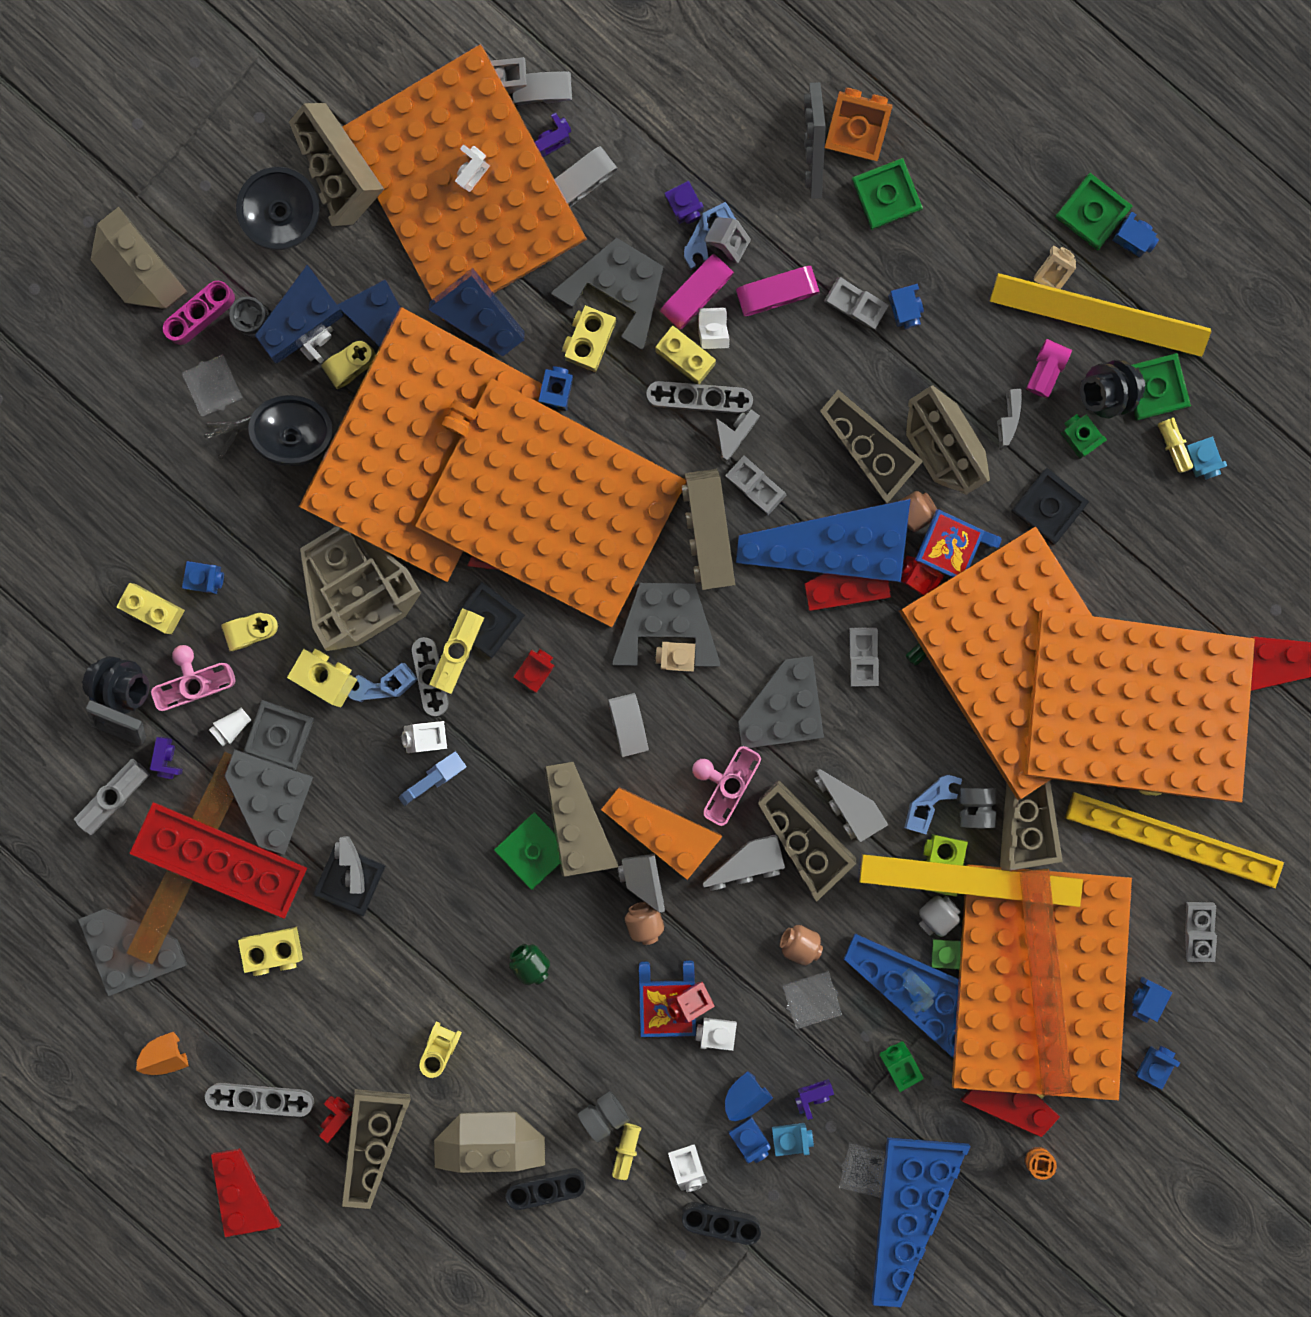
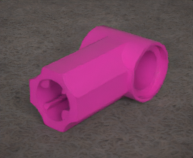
M1046 339L1037 356L1036 361L1038 363L1026 389L1035 395L1048 398L1059 373L1065 368L1072 350Z

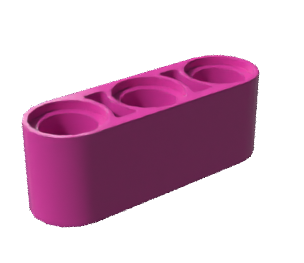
M712 254L665 303L660 312L679 330L683 329L699 312V309H702L727 283L734 272L719 257Z
M812 266L791 270L736 289L744 316L761 313L820 293Z
M213 281L164 322L163 333L165 336L178 345L188 343L232 306L235 300L232 289L222 281ZM220 289L226 290L224 300L219 302L214 300L216 291ZM198 307H204V316L200 319H194V310ZM182 324L184 326L183 333L178 337H173L172 330L174 326Z

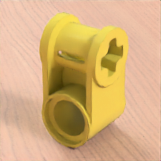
M356 341L341 352L328 358L321 367L336 389H340L367 370L374 360L376 353L367 343ZM359 350H363L365 352L364 356L366 358L363 361L358 358Z
M256 613L248 617L226 622L221 626L229 650L235 651L274 636L278 629V622L270 614ZM262 621H267L268 626L264 627V630H259L258 626L262 624Z
M436 1021L427 1041V1047L420 1060L419 1066L423 1075L434 1078L443 1072L462 1032L457 1031L455 1033L441 1027L440 1023ZM436 1057L440 1061V1069L437 1071L429 1070L426 1067V1059Z

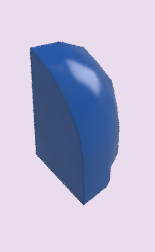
M749 1071L741 1076L728 1090L725 1099V1111L731 1121L742 1120L753 1115L773 1099L765 1087L762 1089L755 1080L756 1077Z

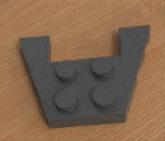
M616 238L555 288L551 294L573 308L586 286L590 285L631 310L635 315L621 338L643 351L663 266Z
M640 583L613 659V665L638 666V637L695 638V666L720 667L718 654L695 584Z

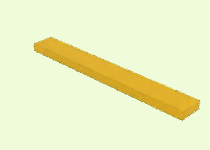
M999 273L997 274L990 297V302L1201 357L1211 334V328Z
M1075 792L1072 794L1065 815L1066 819L1272 888H1276L1284 864L1282 861Z
M862 854L859 877L860 883L1080 907L1083 879L865 854Z

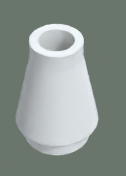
M240 708L214 722V726L209 731L224 746L227 743L231 744L251 719Z

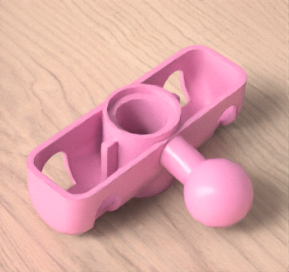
M180 645L174 649L172 659L176 665L181 666L183 676L155 686L151 691V695L156 708L160 711H167L233 687L235 676L232 668L227 663H218L194 672L191 665L194 659L192 649L189 646ZM222 665L225 669L214 673L212 668ZM193 679L200 683V691L195 695L190 693L188 685ZM229 683V685L226 686V687H223V688H220V687H219V686H221V685H224V684ZM168 684L173 687L166 691L161 689L162 686ZM178 701V704L168 707V704Z
M745 746L739 747L724 774L714 770L713 764L707 759H699L694 763L692 771L697 779H710L718 784L704 809L705 818L720 826L728 822L761 762V757L757 752ZM738 752H741L739 759L737 760V762H735V757L737 756ZM753 760H756L758 763L754 770L751 771L749 767ZM729 778H735L740 782V788L735 793L727 792L724 788V784ZM715 800L712 808L708 810L707 808L711 801ZM729 808L731 812L728 815L727 819H725L722 816L724 815L726 809Z

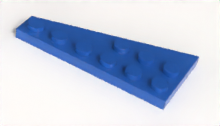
M911 499L739 535L736 563L901 582Z
M854 933L844 960L954 1058L959 979Z
M887 1138L872 1292V1304L874 1306H902L914 1278L913 1274L919 1260L922 1259L925 1253V1246L930 1235L932 1236L948 1200V1193L961 1170L960 1166L964 1156L967 1155L971 1147L969 1144Z

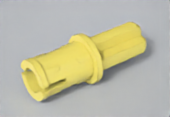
M1175 418L1157 424L1167 446L1165 449L1170 451L1178 472L1183 473L1192 469L1193 464L1184 445L1186 439H1182Z
M629 1123L624 1124L620 1145L615 1149L618 1153L612 1177L618 1180L628 1179L633 1156L637 1155L635 1148L641 1127Z

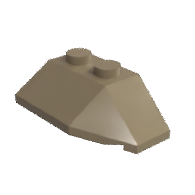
M117 207L97 223L90 260L125 303L168 309L188 293L120 207Z
M933 385L909 400L910 408L906 436L920 459L923 460V464L934 482L967 495L990 481L986 451L957 403Z
M517 1112L460 1113L434 1140L435 1168L469 1173L511 1172L544 1166L545 1137Z

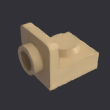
M1053 246L1050 249L1049 257L1035 274L1034 281L1042 285L1061 289L1076 269L1074 255L1066 248L1061 247L1059 249Z
M662 642V647H657L656 664H661V670L694 672L695 644Z

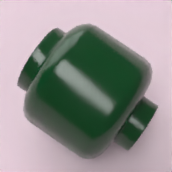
M522 944L511 953L509 968L524 985H531L533 983L539 985L546 980L549 975L547 971L550 967V961L539 947L534 944Z

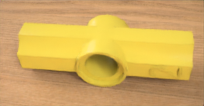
M462 608L450 638L444 646L443 654L429 685L452 694L464 664L469 658L470 650L484 617ZM454 644H461L464 647V655L459 659H454L449 655V650Z

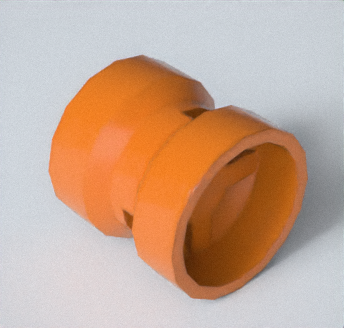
M453 400L450 406L451 413L444 418L441 425L466 437L470 430L469 424L475 420L478 411L457 400Z
M1034 1147L1026 1154L1025 1165L1035 1178L1046 1180L1055 1174L1057 1168L1056 1161L1045 1148Z

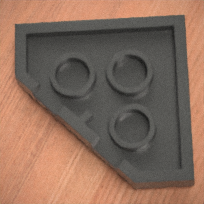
M815 82L809 83V93H804L805 124L807 125V132L804 133V148L806 149V164H809V171H805V188H810L811 199L822 198L825 118L821 83Z
M813 656L784 660L738 721L741 746L753 748L824 738Z
M234 749L224 776L259 847L285 855L313 777Z
M106 908L78 919L108 996L187 965L178 939L164 935L135 920L125 918Z

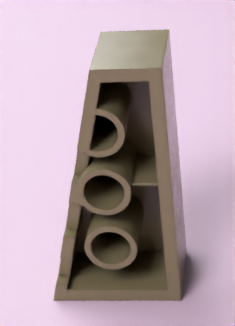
M304 103L289 121V124L302 155H306L310 163L308 170L312 179L316 178L321 190L319 194L323 205L327 204L331 214L328 217L331 225H353L382 193L384 188L327 104Z
M839 390L820 410L886 503L891 500L923 462V460Z
M717 469L684 473L686 485H682L684 502L689 501L690 512H686L688 529L693 528L694 539L689 540L691 555H697L698 566L693 567L695 582H701L702 590L735 585L719 472Z
M574 762L544 767L561 875L570 876L619 867Z
M780 780L759 799L758 804L776 835L780 838L786 852L793 860L817 902L856 864V857Z
M1050 781L1020 800H1017L1006 783L1000 857L1001 870L1011 871L1063 862Z
M355 1089L342 1207L371 1208L395 1139L411 1100L410 1094Z

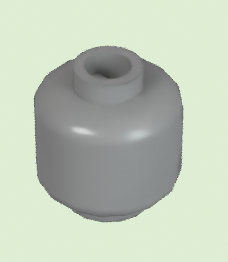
M934 896L919 910V915L922 918L919 924L928 935L935 933L937 936L943 937L960 922L958 914L961 911L949 897Z

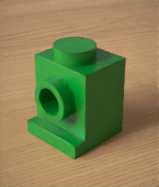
M1078 414L1064 423L1067 428L1061 432L1079 459L1085 457L1107 440L1105 436H1102L1087 414L1081 418ZM1081 428L1087 431V438H1082L1079 435Z

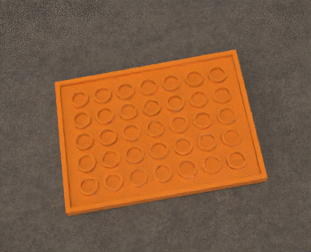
M481 44L342 127L383 186L384 190L377 198L432 299L472 268L490 290L496 293L587 240ZM463 144L469 149L473 145L486 155L484 161L490 165L470 192L455 182L460 167L466 162L469 163L472 159L460 149Z
M400 307L299 507L448 582L463 551L415 527L461 435L445 428L441 424L444 418L450 415V406L453 400H457L475 409L491 378L539 402L542 384Z
M491 378L475 408L478 414L475 420L470 422V430L467 436L460 437L415 527L613 627L682 492V485L686 484V480Z
M1036 527L899 611L1017 800L1024 798L1051 780L1025 775L1039 611L1044 609L1092 616Z
M1044 609L1040 610L1025 775L1241 803L1243 798L1255 639Z
M966 865V866H972V867H981V868H989V869H998V870H1001V867L979 866V865ZM1029 869L1011 870L1083 879L1080 907L964 894L952 1088L1119 1101L1132 878Z

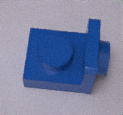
M187 561L182 588L217 594L218 588H222L224 573L221 572V567L217 565Z
M1150 1046L1136 1076L1162 1090L1174 1066L1178 1067L1180 1062L1174 1059L1176 1053L1163 1046H1160L1159 1050Z
M752 1116L729 1131L730 1136L744 1155L748 1164L752 1161L758 1163L769 1155L767 1151L771 1149L770 1143Z

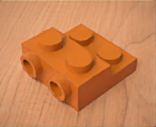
M846 88L845 92L839 91L824 148L878 161L892 104L887 103L888 98L879 95H872L871 99L861 97L862 92L852 88Z

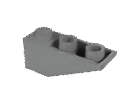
M821 769L815 770L818 775L814 778L822 793L826 790L832 798L828 803L836 816L842 814L846 821L843 827L851 840L856 837L857 841L862 842L888 826L873 800Z
M777 835L748 841L703 880V886H709L710 891L725 888V882L736 880L737 884L753 881L752 876L763 874L764 878L779 875V869H784L785 867Z

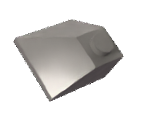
M655 853L622 859L623 865L618 867L620 882H626V886L630 891L659 913L665 912Z

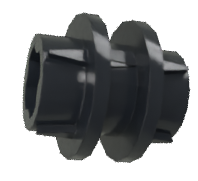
M1116 359L1108 363L1095 365L1088 371L1085 379L1081 380L1080 396L1086 410L1093 411L1102 418L1109 419L1120 414L1132 412L1139 405L1140 399L1144 398L1145 381L1139 368L1133 367L1125 360Z
M112 656L97 660L96 663L91 664L87 668L82 681L84 693L91 701L123 714L135 711L136 708L141 707L146 701L150 690L148 678L142 673L141 667L136 662L121 660Z

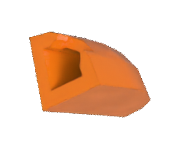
M171 1032L150 1041L142 1049L137 1059L136 1071L148 1075H161L188 1067L186 1053L180 1055L177 1042L180 1041L178 1036Z

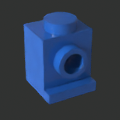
M1131 212L1112 241L1136 256L1141 257L1146 251L1151 253L1159 239L1155 237L1157 233L1152 231L1151 225L1142 220L1137 222L1134 220L1137 214Z
M918 284L893 290L888 295L897 327L904 326L905 329H910L921 325L920 313H923L924 310L920 297H915L919 290Z
M561 367L545 370L539 403L547 407L567 411L573 382V375L568 374L569 370ZM560 384L562 391L554 393L552 391L553 385Z
M1142 977L1140 982L1144 986L1142 989L1138 988L1133 996L1132 1003H1134L1132 1009H1134L1132 1015L1146 1023L1149 1019L1158 1022L1172 992Z

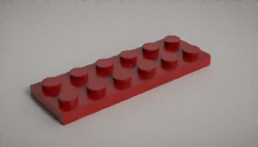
M152 802L129 852L131 855L283 919L286 917L307 870V867L155 802Z

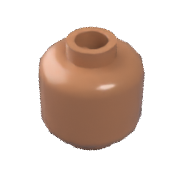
M914 491L899 501L911 499L907 528L917 532L931 523L937 508L927 493L922 494L919 491Z
M646 902L634 904L629 908V912L625 916V923L631 939L635 942H642L643 945H650L658 941V936L664 931L661 914Z
M795 925L792 928L786 929L781 937L780 947L784 957L800 965L806 966L813 960L817 961L822 954L823 946L820 945L821 938L819 934L802 925Z

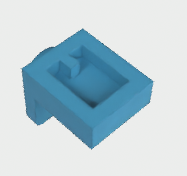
M1213 437L1185 446L1193 464L1192 469L1195 477L1204 475L1206 480L1221 474L1220 469L1227 466L1226 461H1221Z
M805 1123L772 1127L775 1156L803 1153L804 1156L810 1155L809 1147H814L812 1130H806Z

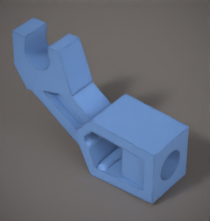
M726 202L702 213V217L684 249V260L690 270L696 267L692 260L693 256L700 255L704 262L709 258L706 242L704 241L710 230L707 220L713 216L736 220Z
M401 663L382 677L381 683L374 684L361 675L356 676L355 678L359 682V689L356 691L352 689L348 696L359 702L370 699L400 697L418 679L406 663ZM394 677L402 684V686L395 690L388 687V681H392Z
M455 751L426 772L428 776L409 788L398 798L405 806L433 785H436L438 788L464 770L466 765Z
M951 775L939 777L933 785L914 801L910 802L904 828L927 834L935 811L932 805L938 800L957 799L958 794L951 793L948 787L953 782L961 785L962 779ZM927 805L929 809L926 810L925 819L914 816V812L917 809L916 806Z

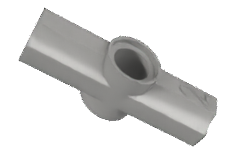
M131 759L106 786L99 789L97 795L74 818L77 825L88 834L93 835L118 808L126 803L128 797L150 774L140 763ZM110 789L117 793L118 798L115 804H110L107 801L106 795Z

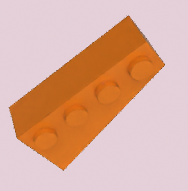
M620 787L601 809L687 880L722 838L721 834Z

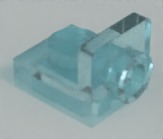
M909 967L902 974L906 980L903 985L914 997L918 993L920 994L910 1005V1008L915 1014L920 1010L925 1012L934 1003L932 998L936 994Z

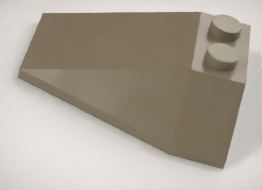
M338 526L300 548L312 627L326 651L359 646L406 617L421 594L410 572L383 549Z

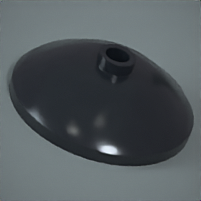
M270 167L253 174L242 186L236 203L238 222L244 233L257 245L271 250L290 249L305 241L315 229L320 212L318 196L312 184L299 172L286 167ZM280 208L286 210L285 215L282 217L276 215L277 210Z
M294 395L279 396L267 400L254 411L249 422V438L253 448L266 460L283 466H300L318 459L328 449L332 440V422L327 412L319 404L308 398Z

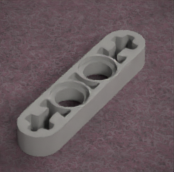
M657 381L650 384L646 392L648 402L657 408L741 414L742 412H748L753 403L751 392L739 387ZM657 387H660L663 393L671 394L670 388H676L674 392L675 403H669L670 397H662L661 401L657 402L655 396H651V392H656ZM683 389L691 390L694 394V399L689 404H683L678 399V394ZM711 391L718 392L721 396V402L717 406H710L705 400L706 395ZM725 392H730L729 398L733 399L738 398L739 394H744V399L748 400L749 403H745L743 408H738L736 402H729V408L723 407L726 400Z
M216 1083L205 1094V1101L210 1108L224 1111L302 1117L307 1115L314 1106L312 1094L300 1089ZM220 1089L222 1095L229 1096L232 1094L231 1090H235L232 1098L233 1105L229 1104L231 1099L227 1098L222 1099L220 1103H216L217 1100L212 1097V1094ZM242 1091H248L253 1095V1103L250 1106H244L239 1102V1094ZM274 1093L280 1097L281 1104L278 1108H270L267 1105L266 1097L269 1094ZM286 1094L290 1095L288 1101H297L302 1096L303 1101L308 1102V1105L299 1110L298 1105L289 1104L288 1110H285Z

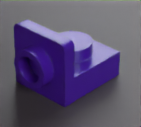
M556 112L551 115V118L557 130H547L539 135L538 140L535 141L542 157L570 143L568 135L572 132L564 117L559 119Z
M689 181L664 193L679 224L683 222L690 224L701 218L700 214L704 212V206L698 200Z
M156 737L150 770L158 771V777L173 779L174 774H182V768L167 766L168 761H172L175 746L171 745V738Z
M827 1079L799 1088L800 1097L795 1098L799 1113H805L807 1120L813 1119L808 1103L821 1104L830 1100L829 1096L834 1095L830 1080Z

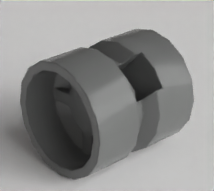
M247 296L237 299L232 304L229 315L233 326L243 335L257 338L255 336L270 316V313L256 298Z
M960 788V804L964 806V809L960 811V827L995 828L996 811L992 809V806L996 804V788Z
M611 1091L598 1098L596 1106L590 1104L578 1112V1117L583 1126L597 1143L610 1135L611 1128L619 1129L630 1121L626 1111Z

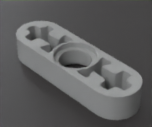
M423 637L417 639L412 645V655L422 704L426 713L431 716H440L447 711L449 706L447 692L442 690L441 692H436L437 699L443 700V705L439 706L438 712H435L434 708H429L428 703L433 700L432 694H425V689H435V687L427 685L422 678L424 671L427 669L436 670L440 661L438 648L433 640ZM425 642L427 646L432 647V651L428 652L429 661L435 659L436 665L428 664L420 668L419 662H425L423 654H418L417 649H420L422 646L421 643Z

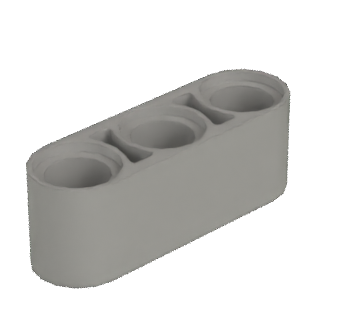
M599 146L555 178V181L569 207H572L609 179L618 168L603 148Z

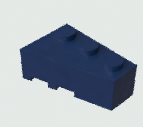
M306 265L255 336L277 364L341 319L343 314L310 267Z
M473 268L429 303L428 310L502 357L524 341V330Z
M386 280L337 305L379 348L400 308Z

